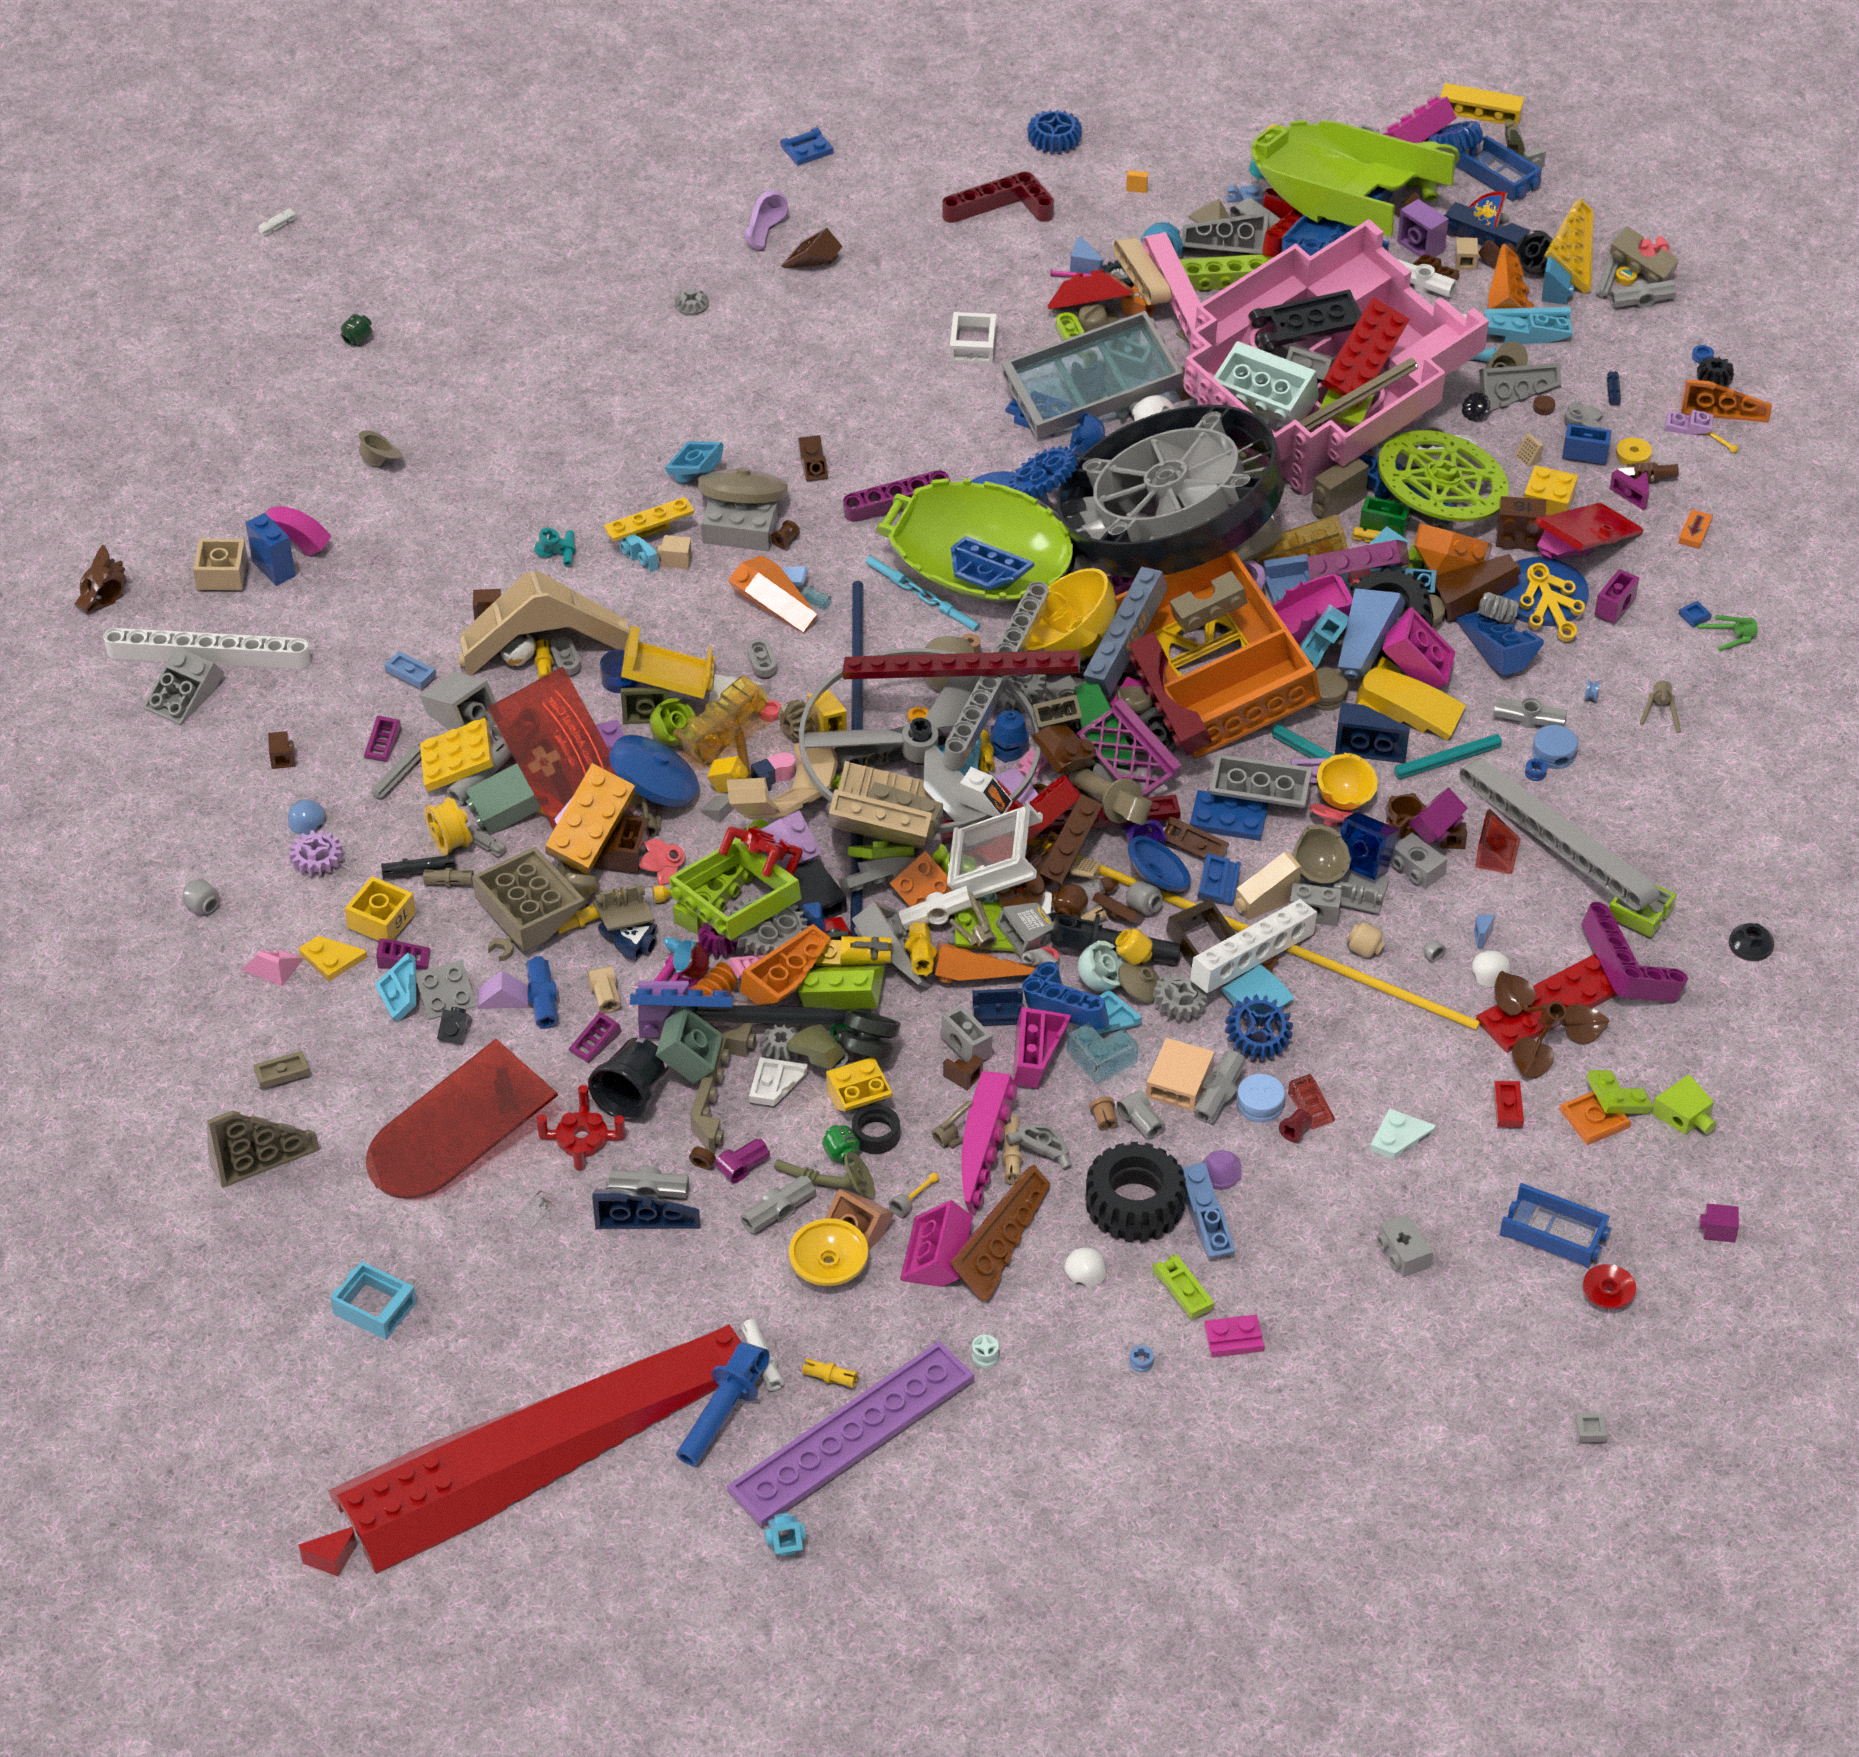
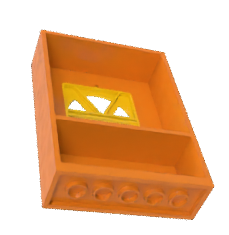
M1234 550L1203 565L1164 575L1168 590L1143 636L1154 631L1167 656L1168 664L1164 677L1166 694L1178 705L1198 712L1211 737L1212 743L1191 753L1194 759L1321 700L1315 668ZM1232 571L1245 589L1247 604L1207 623L1205 626L1204 644H1199L1178 635L1182 628L1173 617L1170 601L1189 591L1198 599H1207L1214 594L1211 581ZM1128 591L1115 596L1117 611ZM1215 623L1225 625L1231 629V631L1214 638ZM1238 639L1241 641L1242 648L1185 675L1176 669ZM1172 643L1189 650L1170 659V646Z

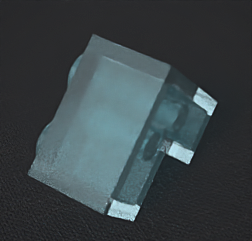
M1089 1023L1068 1033L1067 1053L1096 1085L1138 1063L1139 1044L1124 1028L1104 1039Z

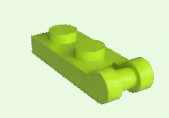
M1177 1254L1168 1257V1260L1163 1263L1159 1261L1152 1265L1155 1276L1161 1279L1191 1320L1214 1309V1301Z

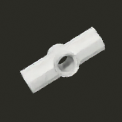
M1398 259L1411 271L1410 283L1414 284L1416 291L1421 293L1433 291L1449 298L1454 294L1457 287V281L1435 273L1434 268L1430 265L1421 264L1416 266Z
M964 886L946 894L940 892L931 893L927 896L925 902L899 911V917L905 931H909V926L914 922H925L926 924L932 923L935 925L943 924L950 915L973 907L968 893L972 892L970 887Z

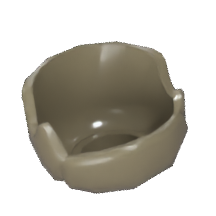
M1127 686L1117 690V700L1122 698L1136 715L1142 714L1153 707V699H1151L1149 693L1148 695L1145 694L1142 686Z

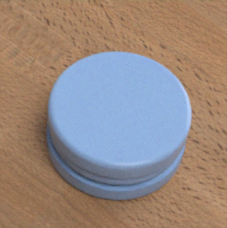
M1254 1074L1242 1080L1238 1087L1237 1107L1245 1118L1262 1123L1272 1121L1282 1113L1285 1089L1278 1079L1267 1074Z

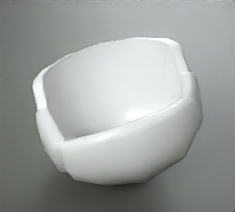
M1487 950L1479 953L1472 962V972L1475 973L1477 983L1486 987L1495 986V981L1500 971L1510 974L1509 960L1499 951Z
M1093 1248L1075 1249L1065 1260V1273L1074 1284L1081 1282L1087 1288H1092L1102 1283L1107 1276L1104 1258Z

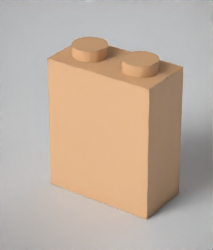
M1166 1038L1147 1080L1146 1096L1149 1099L1193 1111L1204 1090L1203 1083L1213 1069L1214 1051Z

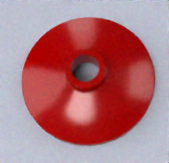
M1611 1264L1598 1265L1591 1268L1583 1278L1582 1287L1584 1294L1592 1303L1606 1309L1622 1308L1628 1305L1635 1297L1636 1283L1634 1278L1628 1271L1619 1266Z

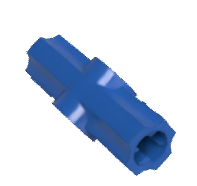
M535 956L533 959L527 960L526 964L529 981L527 989L528 1002L533 1006L535 1024L541 1029H548L557 1025L558 1022L555 1004L557 995L556 983L551 980L548 960H545L543 956Z

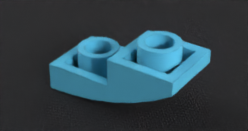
M635 534L622 539L620 548L624 555L627 554L631 561L639 559L641 565H645L650 572L658 570L657 552L645 540Z

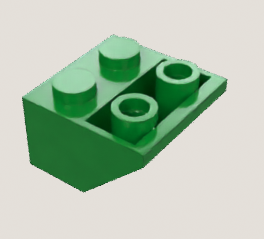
M1366 496L1361 510L1360 527L1364 528L1365 531L1367 529L1382 531L1387 526L1404 537L1413 508L1403 503Z

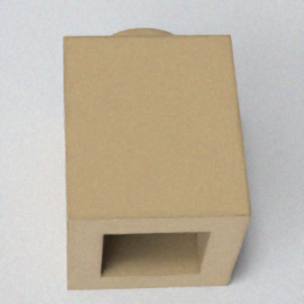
M1456 237L1454 252L1456 270L1477 269V238Z
M664 535L663 542L658 544L657 557L661 558V567L689 568L692 555L691 537Z

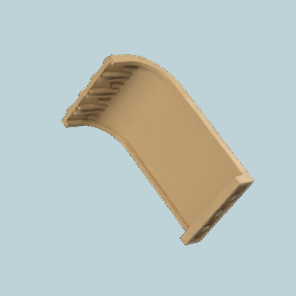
M845 761L839 788L834 791L829 811L828 827L900 845L914 846V848L923 850L932 813L869 798L867 795L874 782H878L934 800L923 788L924 781Z

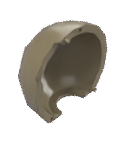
M956 636L934 638L925 647L954 653H974V649L968 640ZM950 677L923 678L928 686L937 692H941Z
M1321 824L1308 825L1300 835L1291 855L1300 864V877L1304 881L1318 886L1332 884L1341 879L1349 869L1351 858L1348 847L1342 839V835L1333 828Z

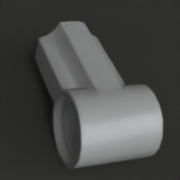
M1138 1090L1117 1101V1109L1121 1117L1127 1122L1131 1120L1146 1138L1154 1139L1165 1129V1123L1153 1111L1149 1099L1143 1091Z

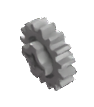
M1171 973L1170 978L1165 975L1162 976V980L1156 982L1153 992V998H1155L1154 1005H1160L1159 1011H1167V1017L1176 1015L1177 1020H1180L1181 1016H1184L1186 1020H1190L1191 1015L1197 1018L1200 1012H1204L1208 1000L1206 992L1193 983L1190 977L1188 979L1185 978L1184 973H1181L1180 977H1176L1174 973Z

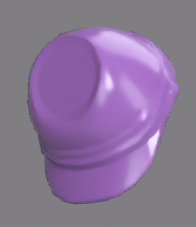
M1224 1150L1213 1151L1202 1161V1163H1206L1213 1189H1229L1236 1185L1238 1180H1241V1161L1232 1152Z

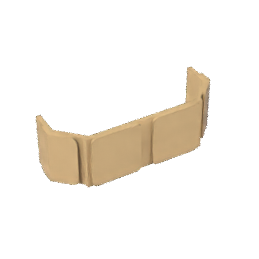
M799 743L794 744L798 766L793 786L775 798H769L766 778L731 779L726 781L729 803L738 813L744 815V818L785 817L803 807L804 803L812 802L823 796L811 782L801 760ZM834 747L805 748L808 760L815 774L828 789H831V782L835 777L838 765Z

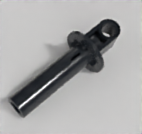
M1060 914L1055 917L1050 940L1056 946L1083 951L1097 941H1106L1115 946L1112 950L1117 953L1115 942L1122 931L1103 928V925L1099 924L1100 914H1096L1093 921ZM1148 937L1153 943L1151 950L1153 954L1149 960L1172 965L1177 964L1180 943Z

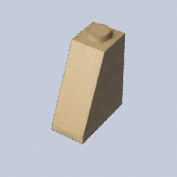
M1289 851L1282 853L1236 889L1235 907L1248 920L1290 903L1293 883H1300L1301 866Z

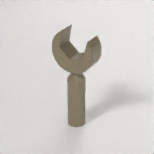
M509 935L506 936V939L497 938L492 940L488 945V954L495 948L504 949L505 952L499 956V961L509 959L513 954L512 943H514V940Z

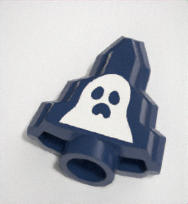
M603 921L598 926V930L605 938L614 941L615 948L622 951V956L632 961H636L643 953L650 955L656 946L657 937L654 934L657 924L648 922L642 925L610 931L607 930Z

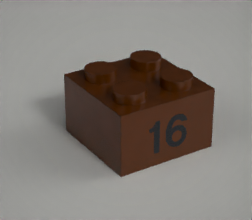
M1501 496L1496 526V547L1538 550L1537 545L1544 533V529L1535 524V519L1546 516V499Z

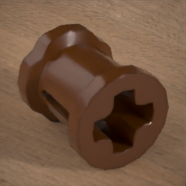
M790 520L784 521L782 527L771 534V540L774 545L781 549H786L789 546V542L800 535L798 525Z

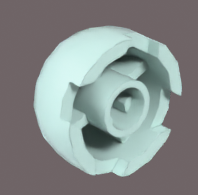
M1097 941L1087 947L1078 960L1080 978L1094 991L1106 992L1121 985L1118 970L1125 960L1122 957L1119 958L1117 953L1112 950L1115 946L1106 941Z

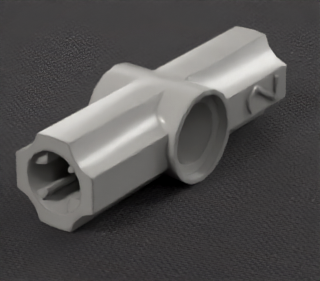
M1639 280L1633 283L1631 287L1611 290L1609 292L1610 304L1612 308L1636 304L1640 308H1647L1655 301L1676 298L1675 283L1673 280L1648 284L1644 280Z
M1497 697L1493 716L1519 721L1520 725L1526 728H1535L1538 725L1564 726L1567 710L1543 706L1538 699L1531 697L1525 698L1522 701Z
M1225 1051L1216 1070L1211 1072L1203 1083L1205 1090L1193 1110L1198 1120L1208 1124L1214 1123L1223 1104L1230 1100L1236 1092L1237 1086L1235 1082L1246 1064L1245 1057L1239 1052Z
M651 1166L643 1167L640 1171L611 1169L608 1188L625 1189L658 1198V1196L686 1198L689 1191V1175L666 1174Z
M800 1176L781 1189L774 1187L768 1190L763 1195L761 1202L740 1214V1220L750 1234H755L775 1220L783 1222L794 1213L797 1206L816 1195V1189L807 1176Z

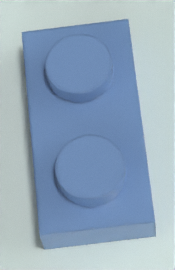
M400 651L384 664L386 672L421 690L436 676L434 668Z

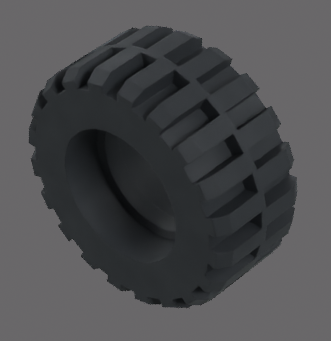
M1391 568L1384 569L1382 572L1376 570L1372 571L1369 576H1362L1359 578V583L1355 582L1350 587L1352 598L1355 588L1400 593L1405 601L1404 607L1407 609L1413 607L1433 627L1434 616L1428 590L1425 589L1424 583L1419 579L1417 580L1416 576L1411 573L1406 575L1403 570L1397 569L1392 571ZM1383 646L1377 655V657L1380 659L1381 657H1387L1386 653L1383 650Z
M1130 1142L1129 1145L1120 1143L1115 1145L1114 1149L1110 1147L1104 1150L1102 1155H1098L1093 1160V1164L1089 1166L1087 1172L1085 1200L1086 1210L1090 1214V1219L1095 1225L1098 1224V1228L1105 1234L1109 1232L1111 1237L1118 1240L1119 1238H1124L1125 1242H1133V1240L1147 1242L1149 1238L1153 1237L1155 1240L1162 1237L1163 1232H1170L1174 1228V1224L1179 1223L1184 1211L1186 1178L1184 1177L1182 1166L1177 1164V1160L1171 1154L1168 1156L1166 1150L1160 1147L1156 1149L1153 1147V1144L1145 1143V1145L1138 1144V1142ZM1127 1184H1140L1151 1188L1157 1194L1143 1200H1131L1120 1196L1114 1190Z

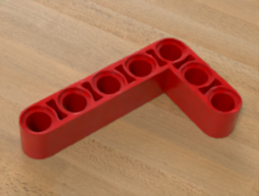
M1267 188L1264 191L1262 206L1281 220L1266 230L1262 253L1269 257H1275L1282 253V238L1304 215L1289 205L1273 188Z
M1064 775L1056 779L1029 802L1037 813L1041 812L1043 814L1041 823L1028 827L1027 843L1079 799L1081 794L1067 776ZM1015 831L985 841L978 846L975 852L986 866L1012 858Z

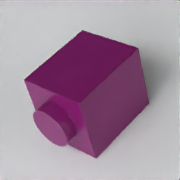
M1707 1203L1705 1214L1700 1213L1699 1229H1703V1240L1735 1243L1739 1229V1206Z

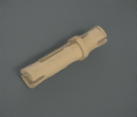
M1011 1114V1123L1008 1120L1004 1125V1153L1002 1155V1161L1005 1165L1004 1180L1009 1184H1013V1175L1015 1176V1182L1021 1176L1020 1165L1022 1164L1019 1142L1009 1145L1006 1140L1007 1134L1016 1132V1129L1019 1128V1117Z

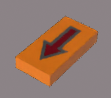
M1691 509L1679 536L1678 543L1700 549L1712 522L1713 515Z

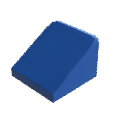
M821 903L803 904L802 909L805 918L808 920L807 924L809 926L814 924L825 933V917Z

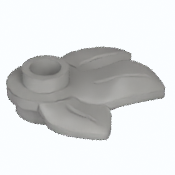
M1579 402L1571 403L1568 406V410L1564 414L1566 424L1602 428L1597 420L1602 417L1603 413L1598 408L1592 406L1585 407Z

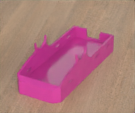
M1330 574L1302 583L1300 579L1298 586L1293 589H1285L1286 593L1283 599L1272 605L1296 642L1300 644L1329 604L1349 617L1353 598L1342 577Z

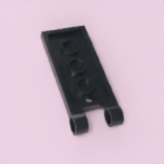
M1348 289L1263 309L1257 308L1249 313L1248 318L1253 328H1261L1268 322H1271L1275 333H1265L1259 339L1263 351L1269 353L1282 345L1353 330L1362 313L1351 290Z

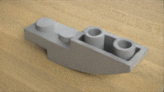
M888 857L858 862L860 872L838 879L841 889L850 888V892L865 888L864 883L872 881V884L884 881L890 883L917 858Z

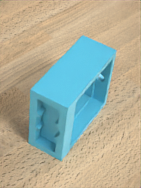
M363 1261L349 1272L345 1282L340 1288H336L331 1296L334 1315L385 1340L389 1338L417 1303L414 1286ZM365 1285L393 1297L378 1317L350 1304Z

